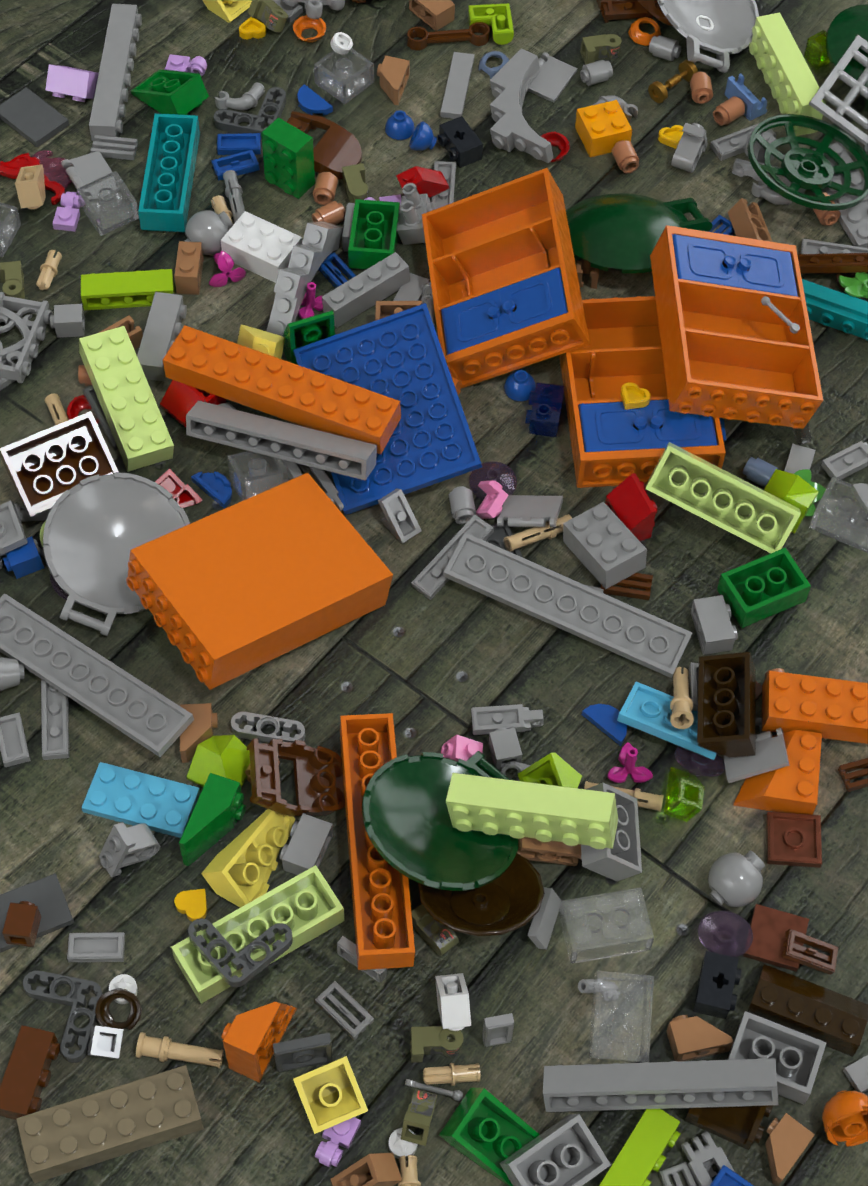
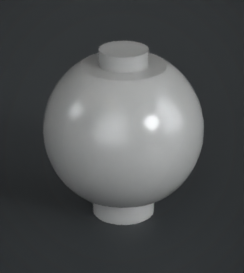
M211 210L197 212L187 222L185 228L187 239L184 241L202 242L203 255H215L222 251L221 239L233 226V223L224 211L220 214H216Z
M751 850L745 856L734 852L719 857L711 866L708 875V884L712 890L710 896L719 905L725 903L730 907H742L750 904L761 892L763 885L761 870L765 867L764 862Z

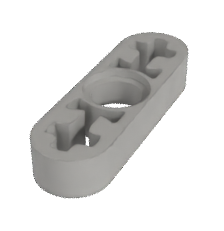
M238 712L231 719L232 732L239 738L249 740L258 738V741L269 743L272 739H282L283 742L305 741V728L299 721L250 712ZM246 721L247 725L244 726V729H240L239 725ZM255 723H257V724H256V729H257L256 732L253 731V727H255ZM266 724H271L276 729L272 734H264L261 728ZM280 727H283L282 736H280ZM293 730H297L298 734H295L294 738H291L290 733H292Z

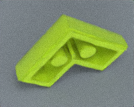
M509 3L468 6L469 27L475 22H483L492 27L495 43L505 45L513 40L514 30Z

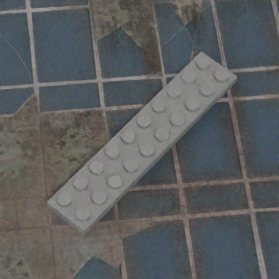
M464 532L443 572V577L670 678L673 677L675 669L692 636V632L466 532Z
M4 593L0 597V652L11 659H17L18 663L23 664L24 668L157 756L161 757L194 721L193 714Z

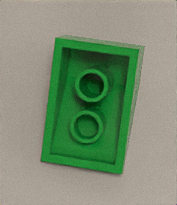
M161 69L130 91L133 96L161 114L188 115V112L193 108L201 106L203 101L209 97L200 74Z
M333 311L287 325L282 336L285 337L283 351L288 362L298 365L294 349L335 335Z
M212 773L209 774L179 842L184 865L190 866L229 833L234 828L237 820L243 818L246 805H243L244 794L241 792L240 782Z
M475 1087L469 1089L439 1134L457 1151L508 1186L513 1185L499 1163L540 1135L485 1088Z

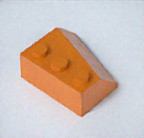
M802 730L785 732L784 740L790 766L746 778L733 806L781 813L813 815L818 800L822 733Z
M273 1002L236 1015L233 1023H228L225 1026L221 1036L229 1069L260 1083L274 1055L273 1044L281 1041L297 1008Z

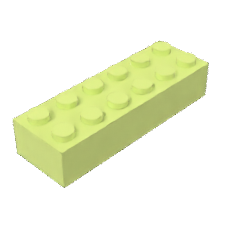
M775 13L756 17L755 26L752 28L753 36L752 41L749 43V51L751 55H754L757 67L761 69L764 75L765 83L771 88L772 96L777 100L780 112L782 114L804 115L822 120L823 114L809 105L820 88L782 15ZM823 98L822 102L826 104V100ZM793 126L795 136L819 132L810 128Z
M125 326L79 338L80 356L127 472L172 459L174 444Z
M668 442L645 488L769 553L782 549L801 515L799 508L671 442Z
M452 773L446 798L452 826L460 831L468 832L475 830L482 831L488 835H510L517 839L528 837L535 838L541 842L558 841L570 846L581 844L595 849H613L618 824L615 793Z
M315 865L212 923V925L239 953L272 925L277 923L286 924L292 930L293 942L288 950L274 960L276 961L344 922L345 918L343 906ZM206 929L196 932L197 936L201 935L207 944L210 942L206 935ZM276 933L274 942L277 940L284 942L285 933L283 935ZM189 937L171 947L176 963L201 1004L231 987L197 950ZM268 944V946L270 947L271 952L274 951V950H273V947H272V944H271V945ZM221 946L215 947L211 951V956L215 959H221L226 955L227 950ZM255 949L250 957L254 961H262L266 957V952L263 949ZM230 960L227 965L231 969L232 976L236 975L238 977H241L242 968L240 970H236L231 965Z

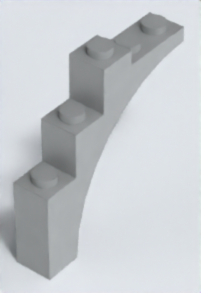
M521 48L490 79L492 94L496 98L490 104L492 118L496 122L490 129L492 142L499 149L502 148L511 152L516 147L519 151H524L537 160L549 163L554 158L551 143L539 136L528 125L522 115L525 94L531 82L539 74L540 66L537 55Z
M324 221L307 222L302 245L293 246L288 268L279 269L274 288L276 295L266 332L282 336L287 325L295 322L307 291V284L312 281L326 257L339 249L343 227Z

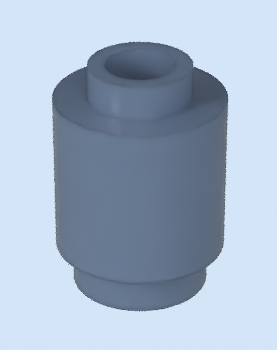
M751 457L743 469V474L747 476L748 480L765 488L776 469L779 470V468L760 458L755 459Z

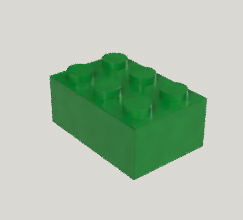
M278 117L261 132L265 179L270 184L278 186L287 194L299 199L315 184L313 137Z
M355 199L348 248L349 268L368 269L396 252L400 202Z
M785 547L722 573L717 591L720 595H723L725 603L729 604L731 613L740 627L744 628L805 602L811 585Z

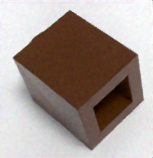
M28 901L10 902L2 932L7 944L34 947L42 917L38 906Z

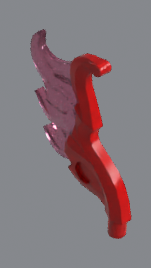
M48 150L39 151L32 157H30L29 153L18 155L8 162L0 161V175L17 179L21 167L43 164L45 188L55 193V196L51 198L53 205L61 201L62 193H65L66 187L72 182L66 173V169L61 164L65 158H47L53 156V152Z

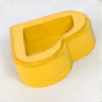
M251 16L239 26V35L242 39L247 40L251 38L260 39L266 35V26Z
M674 125L671 128H662L659 131L658 140L660 143L676 149L683 135V126Z
M632 382L622 385L621 399L625 410L642 408L649 405L651 394L647 389L639 388L638 385Z
M205 889L182 891L176 895L174 903L178 912L186 914L187 918L192 922L196 919H205L207 916Z

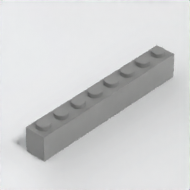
M112 4L89 122L92 141H94L95 135L118 137L119 133L123 131L121 118L125 117L126 114L124 102H128L127 86H131L130 71L134 69L132 57L136 56L137 48L135 41H139L138 27L142 25V15L138 14L137 5Z
M197 401L186 414V435L365 481L376 466L377 445L202 401Z
M775 1058L544 1066L543 1098L546 1112L779 1105Z

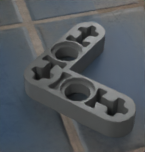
M280 87L269 89L258 115L220 109L214 113V125L221 131L236 134L260 133L261 135V132L265 130V122L269 126L278 117H281L286 105V92ZM270 110L276 112L273 115L265 114L267 111ZM248 122L249 125L240 126L239 123Z
M196 919L188 928L192 944L225 982L232 987L245 985L288 950L293 942L290 927L283 923H277L237 953L207 919ZM198 928L202 931L206 929L207 938L210 940L208 944L201 935L197 936L196 930ZM285 933V941L277 940L274 942L275 934L283 935ZM268 944H269V945L272 944V947H273V950H274V951L271 952L270 947L268 946ZM215 947H224L227 950L226 955L221 959L213 958L211 951ZM263 949L266 952V957L262 961H254L250 957L253 950ZM230 960L231 965L236 970H240L242 968L241 977H238L236 975L232 976L231 969L227 965Z
M44 971L29 972L23 979V987L30 998L72 1006L60 1049L63 1057L68 1062L78 1063L82 1061L88 1052L91 1028L97 1022L95 1008L97 1001L103 995L101 987L98 983ZM37 979H40L43 986L50 987V993L47 994V988L43 986H37L36 990H33L30 983H36ZM59 985H70L71 990L69 994L58 996L55 992ZM90 990H94L96 997L90 998V1009L85 1008L87 1000L84 994H89ZM81 1015L88 1016L90 1018L88 1026L77 1028L74 1025L77 1017ZM74 1034L79 1036L78 1046L81 1050H75L74 1054H71L68 1047L74 1046L76 1040Z

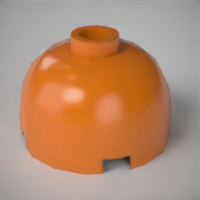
M840 1091L826 1103L822 1119L825 1133L832 1144L838 1146L837 1141H846V1147L868 1141V1096L858 1091Z

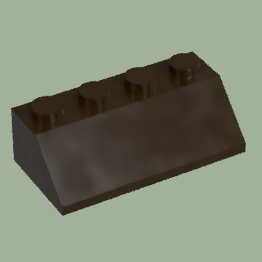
M750 652L699 657L697 744L700 747L729 758L756 755V669Z
M766 964L762 968L747 1011L824 1041L827 1047L852 1057L860 1046L868 1021V1004Z

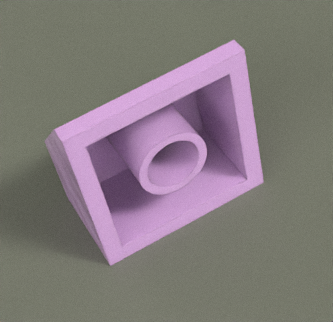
M49 64L45 90L53 92L52 96L65 98L66 94L73 96L72 100L85 102L86 98L93 99L99 73Z

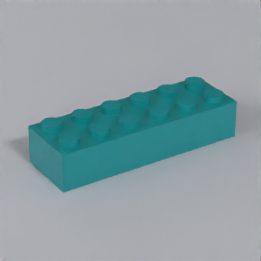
M156 113L154 115L138 210L141 230L185 232L200 139L199 120L196 115Z

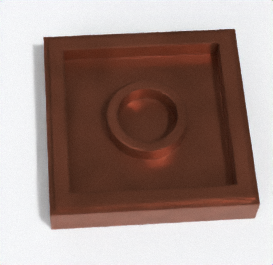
M767 812V864L821 868V815Z
M756 904L743 956L797 972L799 963L782 957V952L785 951V947H783L784 941L787 940L785 932L792 929L806 935L809 919ZM794 940V943L799 944L801 946L804 945V943Z

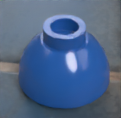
M401 110L391 115L385 125L386 134L396 140L407 139L415 131L413 120Z
M422 121L417 125L411 137L410 149L423 151L429 148L432 150L437 137L434 136L431 127Z
M518 370L508 376L504 384V391L512 400L526 401L535 395L536 382L529 373L524 370Z

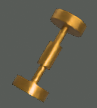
M688 60L680 63V74L671 77L665 82V85L659 81L649 85L648 92L650 97L657 103L665 101L668 98L667 88L671 89L681 82V78L690 82L692 76L698 72L696 65Z

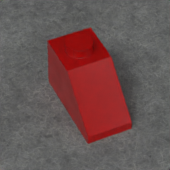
M415 166L396 175L401 190H403L404 185L414 183L418 193L428 194L429 198L449 189V185L441 171Z

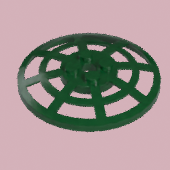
M784 114L767 118L754 128L747 147L750 163L762 181L784 198L812 209L837 211L854 207L868 196V155L856 140L836 126L814 117ZM778 126H784L787 137L776 139L771 143L761 136L763 132ZM793 126L810 128L826 135L820 143L809 138L795 136ZM833 139L846 147L857 161L846 164L835 151L829 148ZM755 141L766 150L764 153V165L759 164L753 151ZM789 144L791 150L785 155L776 149L781 145ZM798 144L814 147L816 151L808 148H799ZM824 153L837 163V166H832L829 160L823 156ZM771 155L782 162L781 168L771 167ZM862 168L865 179L863 190L850 188V171ZM834 174H843V185L831 181ZM776 175L785 176L792 183L790 187L784 184ZM829 187L839 192L825 196L821 190ZM800 188L811 190L815 196L805 195L797 191ZM845 194L858 196L855 200L845 203L833 204L830 202L841 198Z

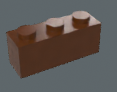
M21 1025L0 1085V1116L16 1120V1118L40 1111L42 1098L39 1097L43 1087L46 1088L49 1084L51 1077L49 1068L52 1060L57 1059L60 1051V1044L55 1033Z

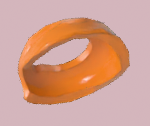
M305 15L294 22L293 31L300 40L313 43L325 35L326 23L322 18L310 19ZM305 29H314L318 32L315 37L307 39L302 37V32Z
M643 17L631 24L628 34L633 42L649 46L652 37H658L661 35V31L656 21ZM650 23L654 27L655 32L653 34L642 32L639 29V25Z

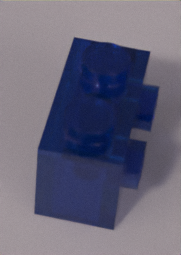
M536 383V389L530 392L529 405H533L532 410H527L525 424H530L529 434L557 438L565 386Z

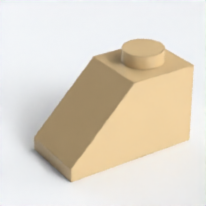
M43 164L21 167L15 182L21 208L33 210L43 206L46 198Z

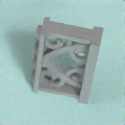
M0 292V324L1 322L6 323L5 326H0V334L16 326L23 336L22 340L4 349L0 341V378L17 380L18 383H23L25 377L30 374L31 362L38 355L39 343L44 340L47 324H50V315H53L48 301L38 302L5 296L4 292ZM30 313L29 315H26V316H24V317L21 319V317H22L24 314ZM32 314L37 315L35 321H29L32 318ZM3 359H7L10 365H12L11 361L13 359H18L16 366L2 364Z

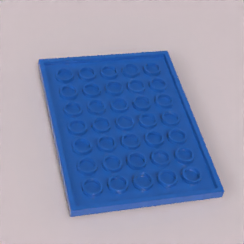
M426 303L293 350L299 366L400 401L401 419L382 454L377 453L376 466L366 481L331 472L336 489L339 492V499L344 505L343 511L345 515L379 504V499L397 488L401 489L405 495L482 468Z

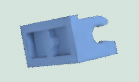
M741 73L738 76L737 82H735L733 76L728 77L725 96L728 99L735 96L744 102V116L749 121L767 113V100L763 97L760 102L744 85V76Z

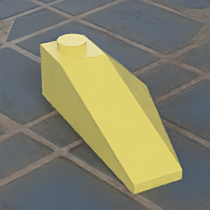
M267 809L219 852L201 873L214 892L240 908L267 893L270 886L267 882L271 872L277 868L278 862H276L280 849L288 840L295 822L294 816L283 815Z

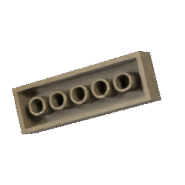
M186 1065L16 1118L28 1172L34 1184L204 1129Z

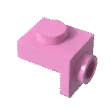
M494 480L480 481L478 487L487 495L477 509L476 515L481 519L495 518L502 511V505L508 494L502 490V485Z
M455 735L449 739L441 748L444 758L457 762L459 759L467 761L477 751L483 754V743L460 735Z

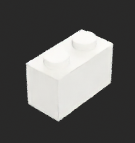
M463 973L435 976L437 1004L443 1029L458 1031L464 1029V1027L471 1026L469 993Z

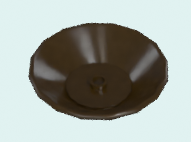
M516 853L509 868L499 878L479 888L450 891L418 883L421 903L434 920L453 931L478 937L503 935L525 926L539 912L545 894L541 875L528 859Z

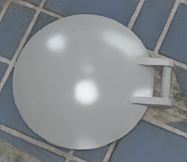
M657 0L669 22L686 38L687 58L690 62H700L717 68L719 72L726 73L730 66L729 54L745 50L752 41V28L755 26L756 17H759L755 0ZM700 15L710 18L714 24L713 29L708 31L701 28L697 24L696 18ZM699 17L701 26L710 27L708 19ZM700 48L716 53L717 59L701 54Z
M114 472V474L99 476L97 474L83 479L79 484L66 490L57 499L45 523L43 550L46 563L53 578L69 595L61 612V619L66 621L68 619L99 630L101 631L100 634L108 636L117 614H129L147 610L141 604L137 593L131 591L127 585L126 578L128 577L130 550L190 524L184 509L172 498L173 495L147 478L129 473ZM75 602L107 614L105 622L72 610Z

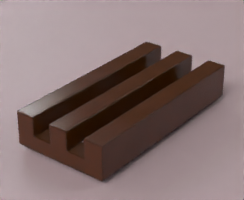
M635 573L615 584L621 587L611 586L605 590L601 584V589H604V594L649 600L653 575ZM633 587V588L645 589L646 591L636 590V589H630V588Z
M868 758L839 765L838 771L848 792L868 787V778L850 783L851 779L868 776V768H866L868 767Z
M792 929L785 932L787 940L784 941L783 945L785 947V951L782 952L783 958L829 975L835 973L838 954L837 946ZM794 940L812 946L814 948L820 949L822 951L830 953V956L820 953L815 949L807 948L799 944L794 943Z

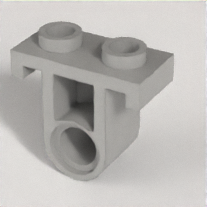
M685 123L682 129L683 135L673 155L671 165L693 173L702 152H705L708 146L707 135L703 126L697 123H692V125Z
M122 822L113 826L99 858L101 865L106 868L112 878L121 875L122 871L120 868L151 858L160 850L161 846L147 824L142 823L127 828Z

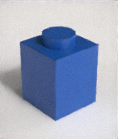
M32 536L27 538V544L7 552V557L3 558L8 572L13 570L17 579L45 568Z

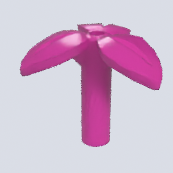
M221 251L214 255V260L221 273L215 274L210 279V286H225L229 277L233 282H238L245 277L246 271L243 268L238 267L231 270L234 266V261L229 254Z
M314 282L307 284V291L301 304L305 307L299 309L298 312L301 319L315 316L313 308L318 311L323 310L322 296L315 298L316 284Z
M627 742L620 750L618 758L624 767L611 768L607 777L613 782L623 783L626 781L628 774H630L634 782L642 783L652 779L653 774L646 767H635L638 751Z

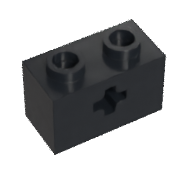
M462 116L439 125V144L441 147H445L450 159L455 161L459 168L482 160L483 143Z
M710 951L705 952L693 1012L726 1019L729 1011L735 1010L737 995L733 994L734 985H739L742 969L737 968L739 958ZM717 983H721V989L716 988Z

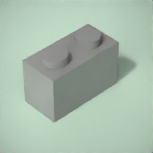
M723 595L694 599L691 616L702 654L731 651L735 640L738 639L736 626L731 624V609L729 604H725Z
M303 813L300 821H295L290 833L292 838L289 845L285 844L282 848L280 859L282 860L283 870L299 875L315 865L319 869L333 837V824Z

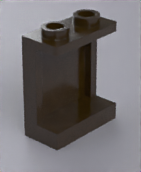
M773 1105L690 1108L685 1122L749 1150L753 1142L759 1143L765 1127L760 1126L763 1116L769 1117Z

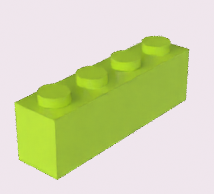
M172 269L81 275V299L84 311L147 307L152 305L155 292L175 294Z
M646 1109L599 1186H650L652 1182L648 1180L651 1172L653 1170L657 1173L659 1172L667 1158L662 1154L667 1146L673 1148L681 1135L677 1131L680 1121L661 1109Z

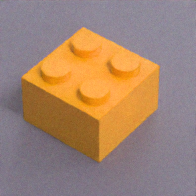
M617 100L577 109L575 129L589 157L611 153L612 148L619 141L626 140L631 142L632 128Z

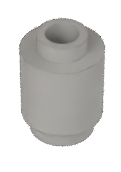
M661 35L658 37L653 36L650 41L649 52L653 53V56L673 61L679 57L681 46H679L678 40Z
M599 60L583 65L580 71L581 80L588 86L607 81L613 76V68L608 60Z
M464 486L454 488L449 494L452 517L456 520V523L466 524L476 514L472 490Z

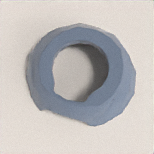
M499 51L486 53L479 61L478 70H483L491 79L509 61V58ZM490 57H497L503 60L502 64L498 67L489 68L485 65Z

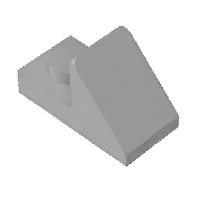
M397 488L378 500L385 517L380 519L381 522L400 543L406 542L422 531L401 489Z

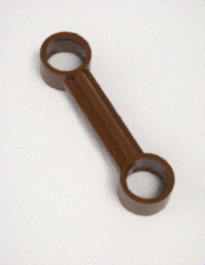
M475 22L470 25L469 29L427 32L423 27H412L407 32V45L410 49L416 51L425 49L430 43L470 41L475 46H483L489 42L490 28L483 22ZM419 37V38H422V39H420V40H415V39H413V38Z

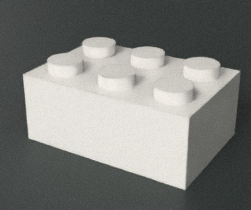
M246 211L221 239L222 251L231 256L234 264L275 283L279 269L288 268L293 246L302 245L301 236Z

